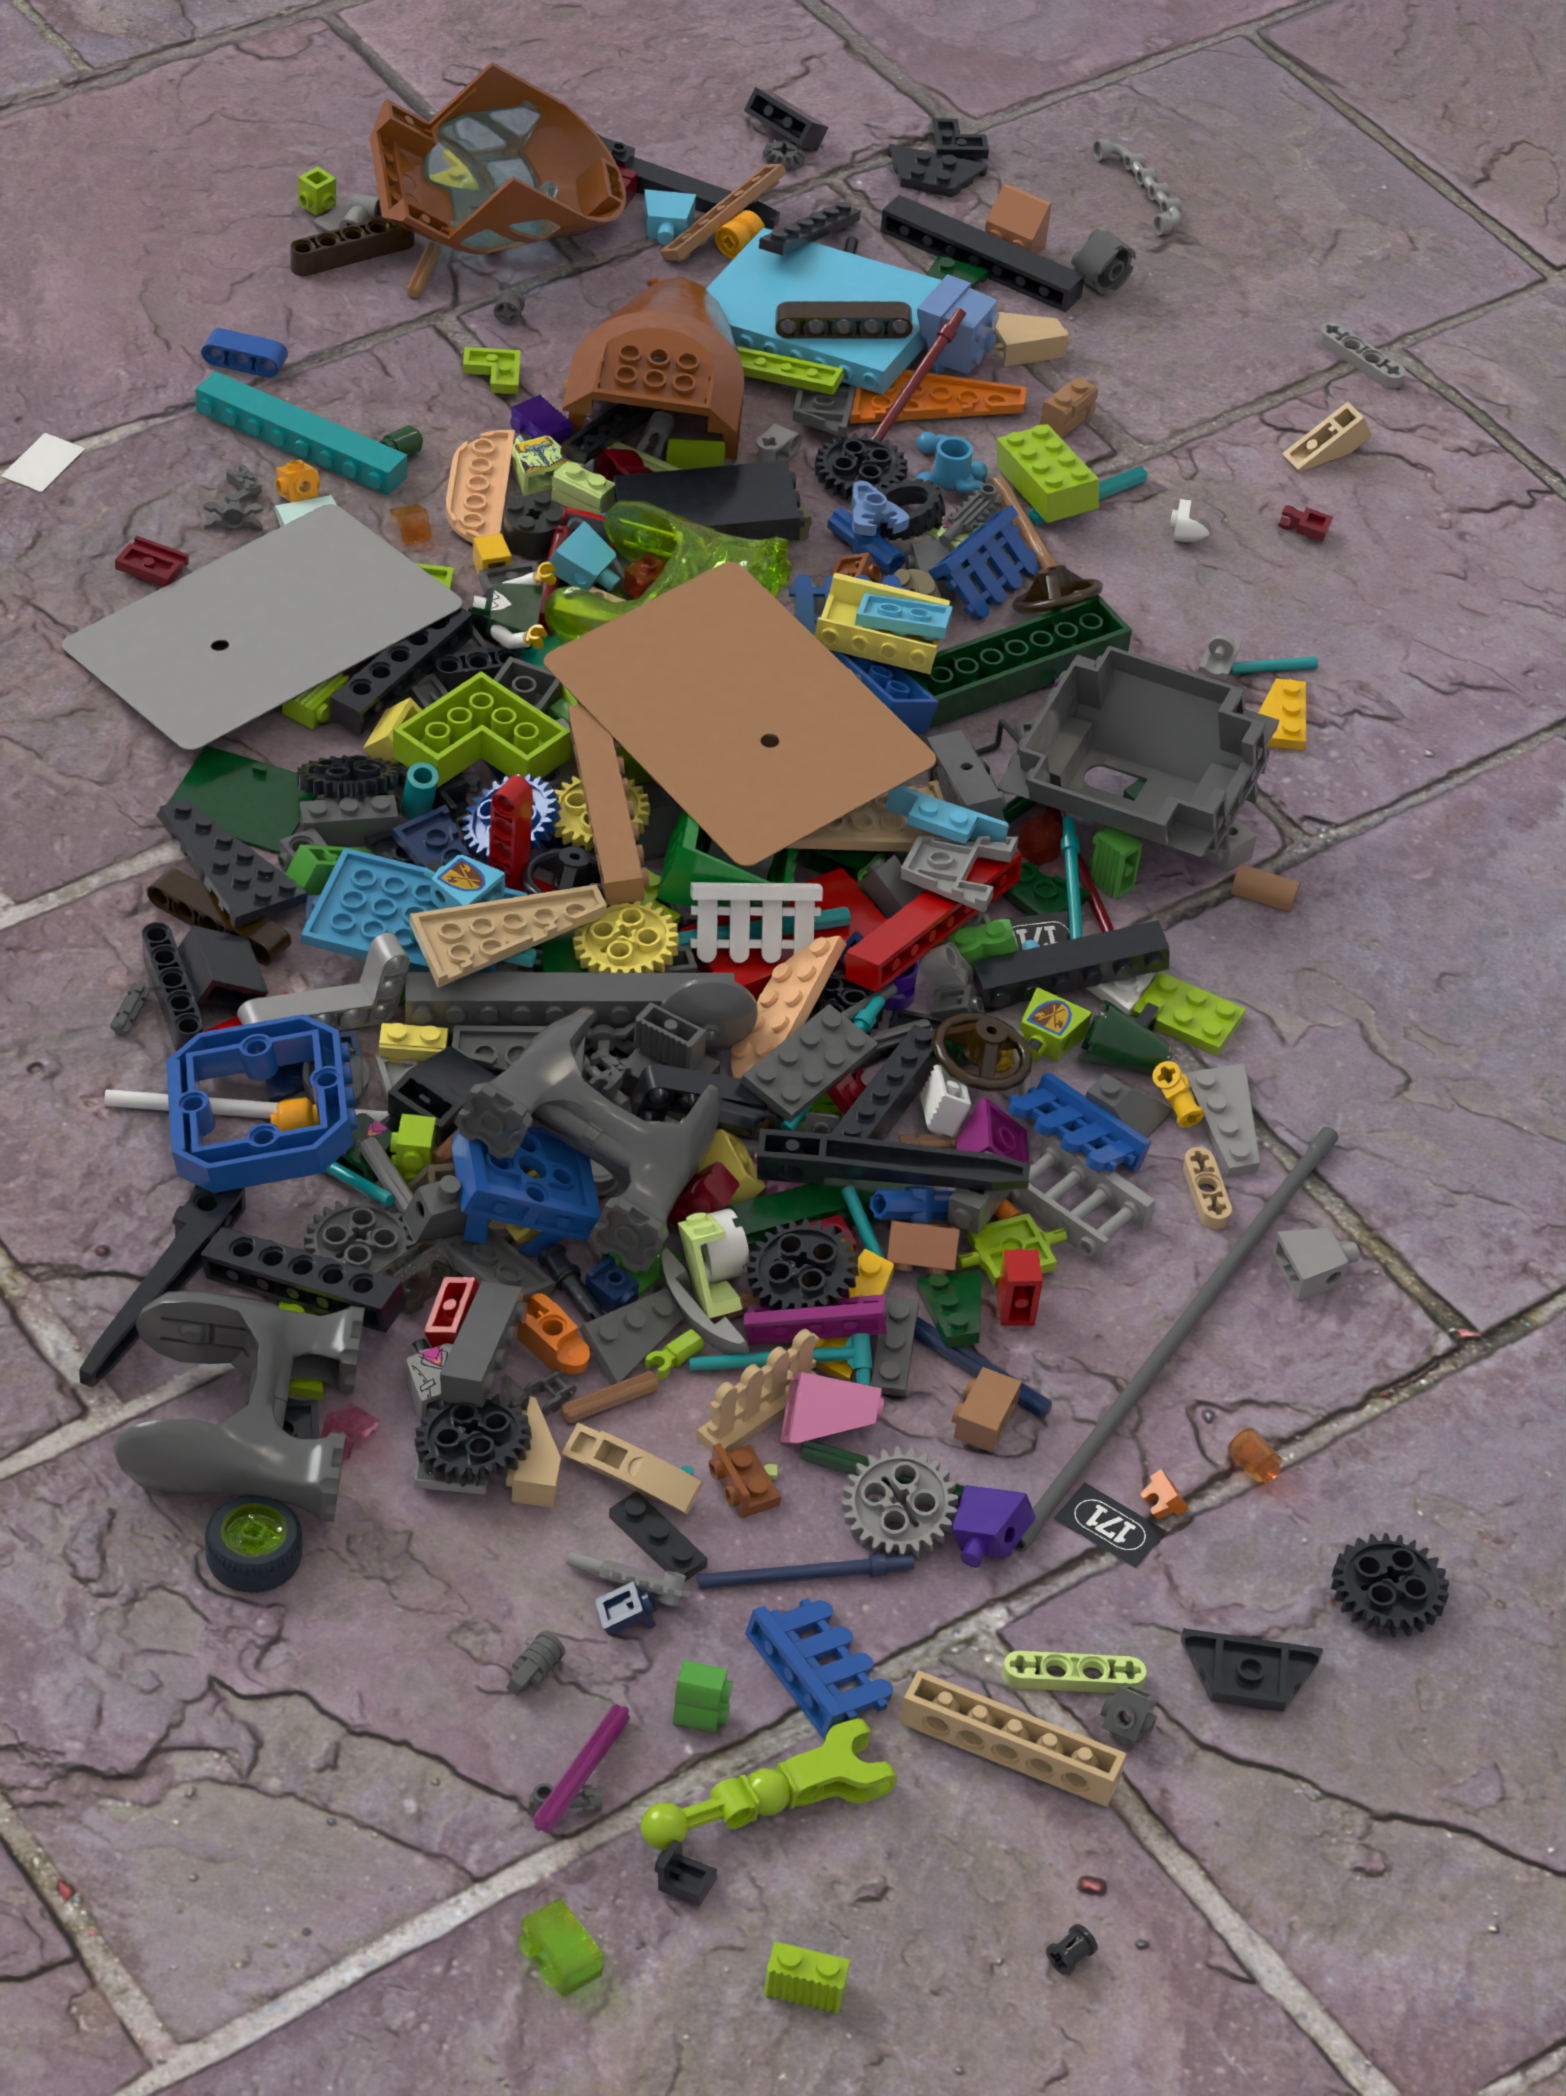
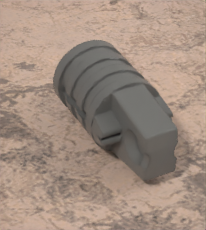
M540 1632L525 1652L512 1664V1667L517 1671L511 1677L506 1688L516 1696H519L530 1682L538 1686L557 1661L565 1655V1648L561 1641L551 1633Z

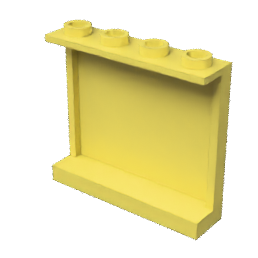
M834 572L829 596L821 617H818L814 636L828 650L931 674L940 638L932 641L922 638L921 635L909 634L900 636L892 633L890 630L880 629L874 631L862 628V626L855 625L856 613L864 593L946 606L950 605V600Z

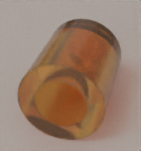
M1254 1428L1244 1429L1230 1442L1228 1453L1255 1482H1268L1274 1479L1280 1472L1282 1458Z

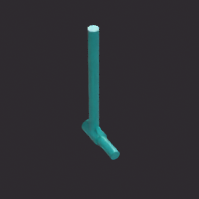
M857 1333L851 1335L845 1347L814 1349L813 1358L816 1360V1363L847 1360V1364L853 1371H856L857 1383L871 1386L870 1370H872L870 1334ZM771 1352L690 1358V1372L747 1368L752 1364L763 1367L766 1365L767 1357Z

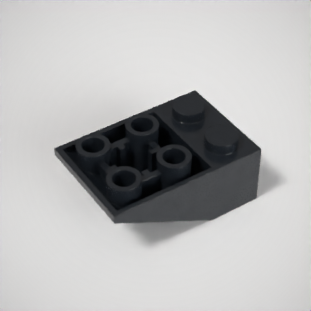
M449 1046L408 1070L388 1091V1114L395 1117L399 1122L401 1121L402 1114L436 1117L435 1146L439 1147L458 1128L454 1121L466 1102L465 1099L475 1084L489 1082L497 1076L452 1046Z

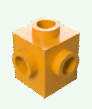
M295 460L286 463L285 466L275 468L277 474L276 487L281 497L290 502H297L319 496L317 487H320V477L317 470H314L312 466L302 460Z

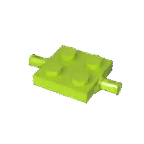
M1030 1213L986 1224L979 1234L967 1231L966 1238L974 1252L957 1255V1265L961 1270L979 1265L985 1270L992 1285L996 1287L999 1282L1004 1250L1038 1249L1042 1274L1056 1270L1057 1260L1050 1250V1245L1066 1242L1067 1234L1064 1228L1046 1233L1043 1232L1035 1224Z

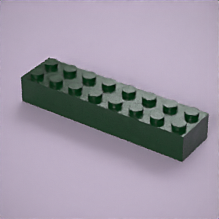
M1097 595L1080 604L1054 610L941 650L936 653L931 674L900 668L939 702L929 728L1054 684L1055 679L1059 678L1063 671H1067L1077 655L1096 661L1099 656H1103L1108 646L1128 652L1132 629L1100 595Z

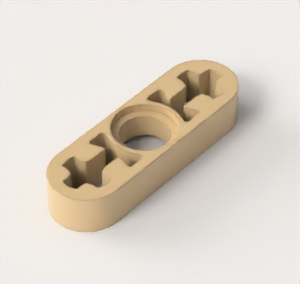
M1203 1147L1190 1148L1185 1154L1183 1172L1200 1221L1209 1229H1223L1229 1224L1232 1206L1214 1155ZM1199 1165L1204 1166L1202 1172H1200ZM1209 1184L1216 1190L1214 1192H1205L1199 1188V1185ZM1212 1204H1215V1212L1211 1211Z

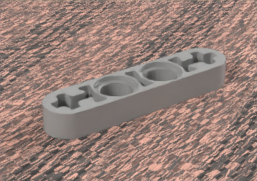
M1326 322L1321 325L1318 340L1327 349L1386 388L1397 389L1403 385L1406 371L1402 365L1338 323ZM1346 347H1352V348H1355V349H1357V350H1352V349H1349V348H1346Z

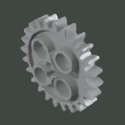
M896 1446L894 1456H889L885 1449H881V1459L876 1460L870 1454L867 1455L869 1466L866 1467L863 1464L857 1463L856 1471L859 1476L849 1474L848 1484L851 1487H843V1497L847 1499L842 1501V1511L847 1512L844 1515L845 1524H853L850 1527L851 1536L861 1534V1547L871 1542L872 1554L874 1555L881 1548L886 1549V1557H891L894 1551H899L900 1556H906V1552L911 1550L914 1556L919 1558L920 1547L922 1546L929 1552H932V1540L934 1539L940 1543L944 1542L942 1530L952 1532L953 1523L949 1519H955L957 1509L954 1506L958 1505V1495L953 1494L956 1491L955 1482H947L950 1479V1471L947 1469L939 1472L940 1460L938 1459L928 1464L927 1452H924L919 1458L914 1457L913 1447L908 1450L907 1455H902L899 1446ZM903 1476H909L914 1479L909 1484H901L897 1480ZM883 1479H887L889 1481V1483L892 1486V1490L889 1489L890 1487H888L882 1481ZM872 1494H879L884 1499L879 1502H871L867 1497ZM894 1494L899 1502L894 1503ZM906 1503L907 1513L905 1512L904 1507L901 1504ZM921 1504H929L934 1507L928 1512H921L916 1509ZM908 1515L917 1525H919L918 1527L912 1526V1524L909 1521ZM891 1522H899L903 1527L899 1530H890L886 1525Z

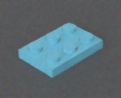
M864 593L856 613L855 625L874 631L880 629L890 630L892 633L900 636L909 634L921 635L922 638L932 641L939 638L945 639L952 618L953 606Z

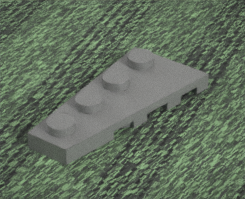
M1245 1063L1184 1073L1189 1079L1190 1090L1195 1097L1194 1101L1205 1112L1201 1122L1226 1176L1258 1172L1260 1159Z

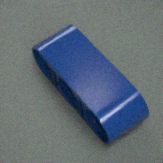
M217 328L211 332L203 345L201 355L207 363L215 366L273 378L279 373L286 361L288 351L282 343L275 340Z

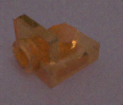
M418 503L390 509L391 520L400 527L401 538L404 544L407 545L431 539L428 511Z

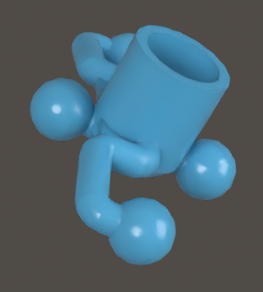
M923 432L918 436L916 440L918 450L924 454H930L936 450L933 475L929 472H921L915 479H923L925 482L930 480L934 485L937 484L949 491L958 490L961 493H971L973 490H980V486L984 484L982 481L988 475V469L982 461H972L973 446L968 440L955 436L949 437L943 434L935 435L932 432Z

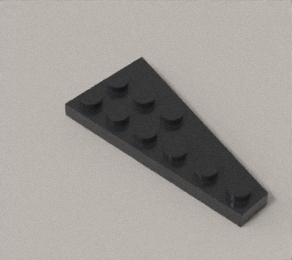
M181 799L160 806L158 818L171 837L179 840L181 843L180 850L184 856H190L192 859L191 866L208 891L216 894L219 899L218 906L223 912L227 911L229 913L230 923L234 928L307 902V890L254 852L252 848L234 837L232 833L226 831L210 817L194 807L190 802Z

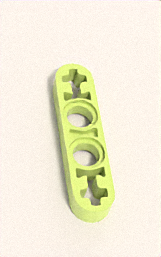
M1013 1651L1005 1658L1002 1676L1008 1685L1018 1689L1115 1694L1117 1687L1123 1683L1142 1689L1147 1670L1141 1660L1130 1656ZM1015 1666H1021L1024 1673H1017ZM1035 1666L1040 1667L1039 1675L1035 1674ZM1050 1666H1059L1063 1668L1066 1674L1062 1677H1053L1049 1675L1046 1669ZM1086 1668H1096L1102 1673V1677L1090 1679L1084 1675L1083 1670ZM1110 1670H1113V1679L1108 1678ZM1124 1672H1131L1134 1679H1128Z

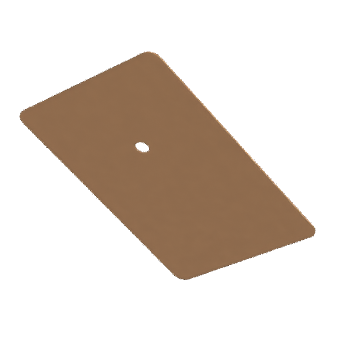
M724 562L549 652L544 658V665L553 676L736 864L741 866H752L927 771L936 763L935 753L742 565L736 562ZM766 735H774L779 739V744L768 748L763 746L760 741Z

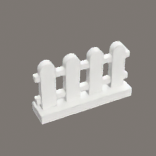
M691 882L690 895L693 900H698V905L691 906V915H697V939H690V947L697 948L698 958L703 962L713 961L717 955V948H729L731 959L737 963L744 962L748 958L749 948H761V955L768 963H774L780 959L781 949H793V954H796L814 941V916H821V907H815V901H822L823 888L820 884ZM718 900H730V906H718ZM750 900H762V906H750ZM782 901H794V907H782ZM717 915H730L729 939H717ZM750 915L762 916L761 939H749ZM782 916H794V939H782Z

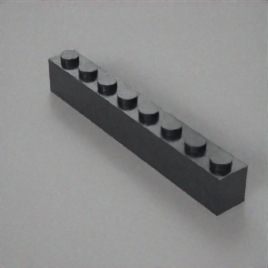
M898 195L882 211L880 232L937 257L938 255L950 257L953 260L989 270L988 279L1066 313L1082 297L1084 274L916 201Z

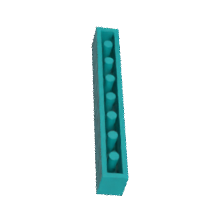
M215 371L195 389L196 412L385 495H389L407 478V454Z

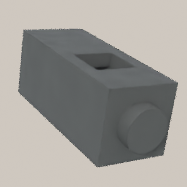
M895 855L886 862L879 858L865 869L869 875L859 882L888 919L923 892L919 886L901 879L902 864Z
M956 1188L949 1197L948 1223L979 1234L1011 1190L986 1191Z

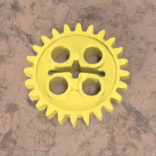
M572 776L571 785L562 782V790H554L559 798L558 803L562 807L558 811L561 820L553 822L557 827L554 834L556 838L562 837L564 845L573 842V847L583 845L586 851H590L594 845L581 782L577 777ZM635 779L628 780L630 797H626V800H632L634 819L630 820L631 823L637 822L639 833L644 834V825H649L650 816L648 794H643L642 785L635 787Z
M635 901L634 904H629L628 902L620 905H610L611 907L606 908L605 916L575 928V937H573L575 958L580 960L581 969L588 968V973H654V971L665 973V964L672 965L673 956L678 955L679 935L677 933V924L672 923L671 914L664 915L663 907L653 910V902L651 901L645 906H641V901Z

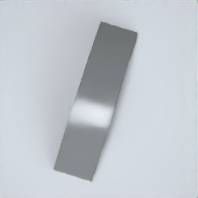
M667 1247L663 1249L661 1254L664 1274L674 1301L687 1323L706 1342L728 1355L749 1354L750 1351L746 1340L726 1317L714 1325L687 1293V1290L692 1287L687 1270Z

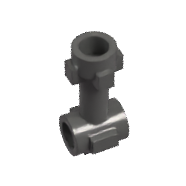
M548 1783L538 1784L534 1788L533 1793L529 1794V1810L532 1811L533 1815L537 1813L554 1789L552 1785ZM583 1785L582 1792L576 1795L568 1808H583L584 1814H594V1811H601V1788Z

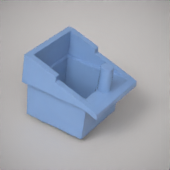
M948 274L917 308V316L921 336L926 338V345L929 351L938 337L937 332L943 324H947L955 310L961 308L966 312V316L956 329V336L951 343L946 344L932 365L933 374L941 375L946 368L968 374L975 365L981 363L984 354L988 350L991 351L996 343L994 329L999 319V313L997 312L998 300L970 288V282Z

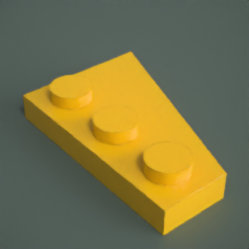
M1276 678L1258 712L1259 714L1279 720L1277 731L1273 734L1267 747L1305 750L1306 682Z

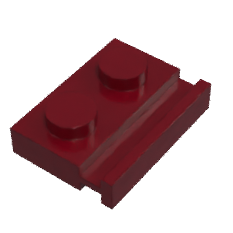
M137 535L134 538L133 544L129 543L115 559L116 570L163 587L171 584L182 572V567L189 564V554Z

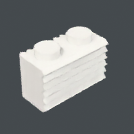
M937 1064L933 1066L934 1070L931 1071V1076L928 1077L929 1081L925 1082L926 1087H923V1092L920 1093L927 1128L930 1132L938 1136L945 1134L955 1137L971 1106V1100L966 1085L951 1077L941 1065Z

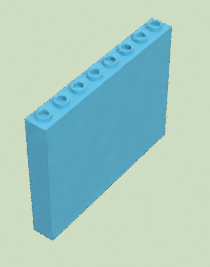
M763 227L706 288L720 304L731 327L736 346L843 368V383L884 395L926 346V338L921 336L917 308L942 280L814 242L781 256L758 248L760 238L774 231ZM787 301H900L909 304L912 308L913 329L909 336L901 339H787L776 333L775 311L779 304Z

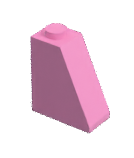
M804 1372L792 1373L780 1443H800L876 1423V1419L881 1416L884 1406V1399L880 1397L882 1388Z

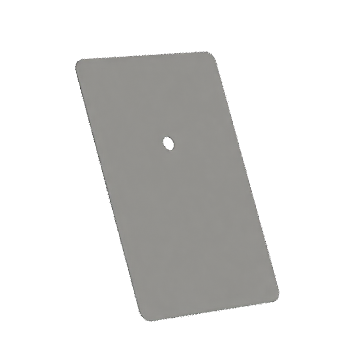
M328 504L316 508L66 637L62 642V648L179 747L185 750H196L461 608L462 599L341 507ZM217 641L229 643L228 648L222 651L213 650L211 646Z

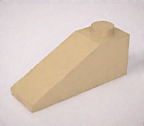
M1346 402L1284 451L1282 456L1301 473L1352 453L1372 435L1365 418L1349 402Z

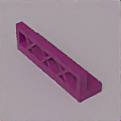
M882 1294L840 1298L841 1305L837 1306L830 1304L825 1307L780 1309L776 1311H770L769 1305L761 1307L760 1304L748 1305V1313H744V1327L749 1345L792 1342L795 1336L803 1329L814 1333L819 1339L851 1337V1335L857 1333H868L870 1335L887 1334L886 1296Z

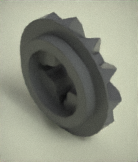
M773 140L772 144H766L765 150H763V159L768 165L783 164L785 170H790L804 163L805 152H803L801 146L796 145L793 141L789 143L785 140L783 142Z

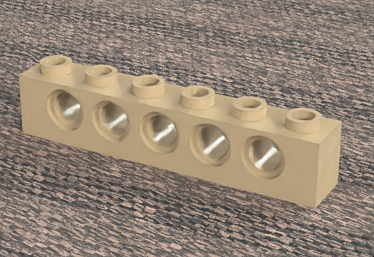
M917 1671L904 1696L900 1724L1103 1806H1109L1121 1780L1127 1753L922 1671Z

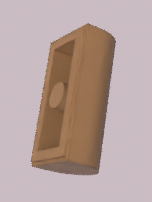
M1240 864L1233 882L1231 894L1291 912L1298 896L1301 882Z

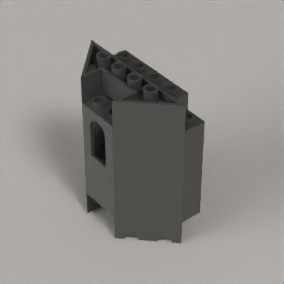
M1108 646L1103 656H1099L1096 661L1077 655L1067 671L1061 673L1058 686L1054 687L1051 693L1048 694L1044 709L1039 710L1032 721L1030 731H1027L1020 740L1017 754L1014 753L1011 756L1008 769L996 788L1199 857H1204L1206 853L1215 854L1220 852V849H1230L1229 829L1244 802L1248 801L1256 804L1259 794L1257 780L1260 774L1265 773L1271 750L1267 749V745L1273 734L1277 731L1279 720L1245 709V693L1242 688ZM1105 767L1145 780L1146 782L1135 801L1089 786L1084 781V776L1092 768Z

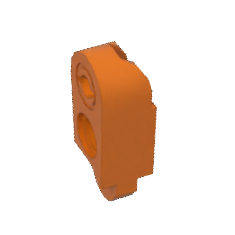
M542 1293L531 1295L529 1303H527L528 1312L524 1324L519 1323L517 1339L553 1372L559 1369L562 1373L565 1372L571 1375L583 1373L589 1366L590 1347L578 1335L577 1325L548 1296Z

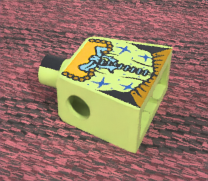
M521 434L516 438L515 444L512 446L511 467L523 496L552 489V476L554 472L567 461L575 463L570 457L560 453L561 446L550 436L531 439L528 434Z

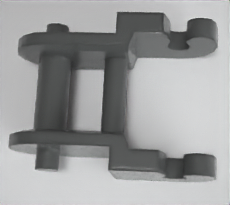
M556 1371L544 1379L539 1376L528 1383L523 1389V1394L529 1397L531 1390L534 1394L538 1392L543 1393L544 1391L550 1393L554 1398L546 1402L542 1408V1413L547 1416L550 1413L549 1409L553 1413L561 1409L562 1403L575 1395L577 1387L574 1384L568 1386L562 1380L563 1373ZM556 1384L562 1389L557 1393L551 1388Z

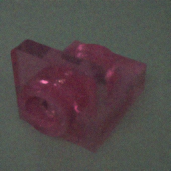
M351 1403L327 1414L320 1438L327 1437L331 1432L346 1434L343 1460L350 1458L355 1442L375 1433L380 1420Z

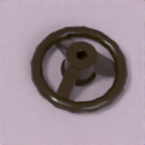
M1066 565L1052 566L1037 572L1038 575L1029 592L1014 599L1012 608L1015 612L1023 614L1063 609L1094 598L1102 592L1104 585L1097 579H1082L1068 570Z
M979 1012L959 1013L943 1020L934 1031L932 1046L938 1063L951 1077L968 1087L986 1092L1007 1091L1022 1084L1031 1073L1033 1058L1027 1041L1014 1027L997 1017ZM946 1040L963 1046L965 1058L971 1064L979 1067V1076L971 1074L957 1065L947 1052ZM1016 1049L1020 1058L1019 1068L1010 1076L994 1078L995 1067L1001 1060V1051Z

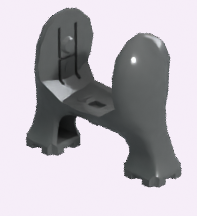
M581 1008L575 1013L553 1022L542 1030L526 1046L511 1066L498 1077L486 1083L475 1084L469 1091L465 1099L466 1102L454 1123L458 1126L461 1136L469 1141L474 1139L483 1141L488 1146V1152L499 1160L504 1157L512 1159L521 1146L529 1128H534L550 1134L603 1166L617 1182L616 1198L609 1199L589 1236L594 1241V1248L605 1255L609 1252L616 1253L623 1259V1266L634 1273L639 1270L647 1272L669 1235L667 1219L676 1200L701 1168L715 1138L722 1099L717 1087L709 1084L687 1117H683L679 1123L643 1121L612 1103L583 1080L574 1058L595 1017L593 1010Z
M198 1290L167 1292L148 1303L142 1309L136 1321V1328L140 1338L157 1353L178 1362L198 1364L231 1363L249 1379L248 1405L217 1424L194 1419H161L135 1424L122 1431L113 1444V1451L122 1472L139 1486L166 1493L229 1494L239 1497L249 1495L264 1496L303 1508L315 1515L319 1520L334 1522L346 1434L331 1432L327 1437L319 1439H299L287 1434L283 1430L290 1380L299 1378L317 1379L337 1387L339 1391L354 1392L365 1308L351 1306L336 1313L316 1316L281 1309L272 1303Z

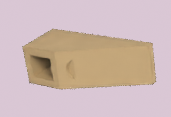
M530 1397L528 1409L522 1410V1414L528 1416L529 1425L531 1426V1450L526 1451V1461L518 1460L519 1469L508 1468L506 1487H512V1502L554 1508L560 1481L561 1456L536 1398Z

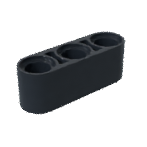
M503 647L443 655L437 658L435 662V676L449 693L479 672H483L494 679L509 657L522 660V654L517 649Z

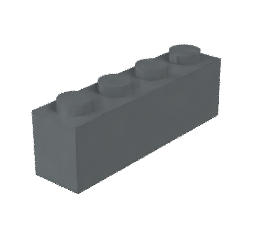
M481 1282L440 1373L442 1401L458 1404L468 1402L476 1407L483 1408L488 1395L494 1394L497 1385V1374L499 1370L503 1371L505 1369L509 1346L514 1347L517 1340L519 1323L524 1324L527 1317L528 1304L523 1302L522 1287Z

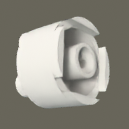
M729 1208L708 1213L707 1215L711 1214L725 1230L727 1237L700 1245L708 1284L746 1275L747 1270L743 1269V1265L749 1263V1249L742 1226L736 1228L732 1219L738 1217ZM685 1259L686 1270L688 1272L687 1263Z

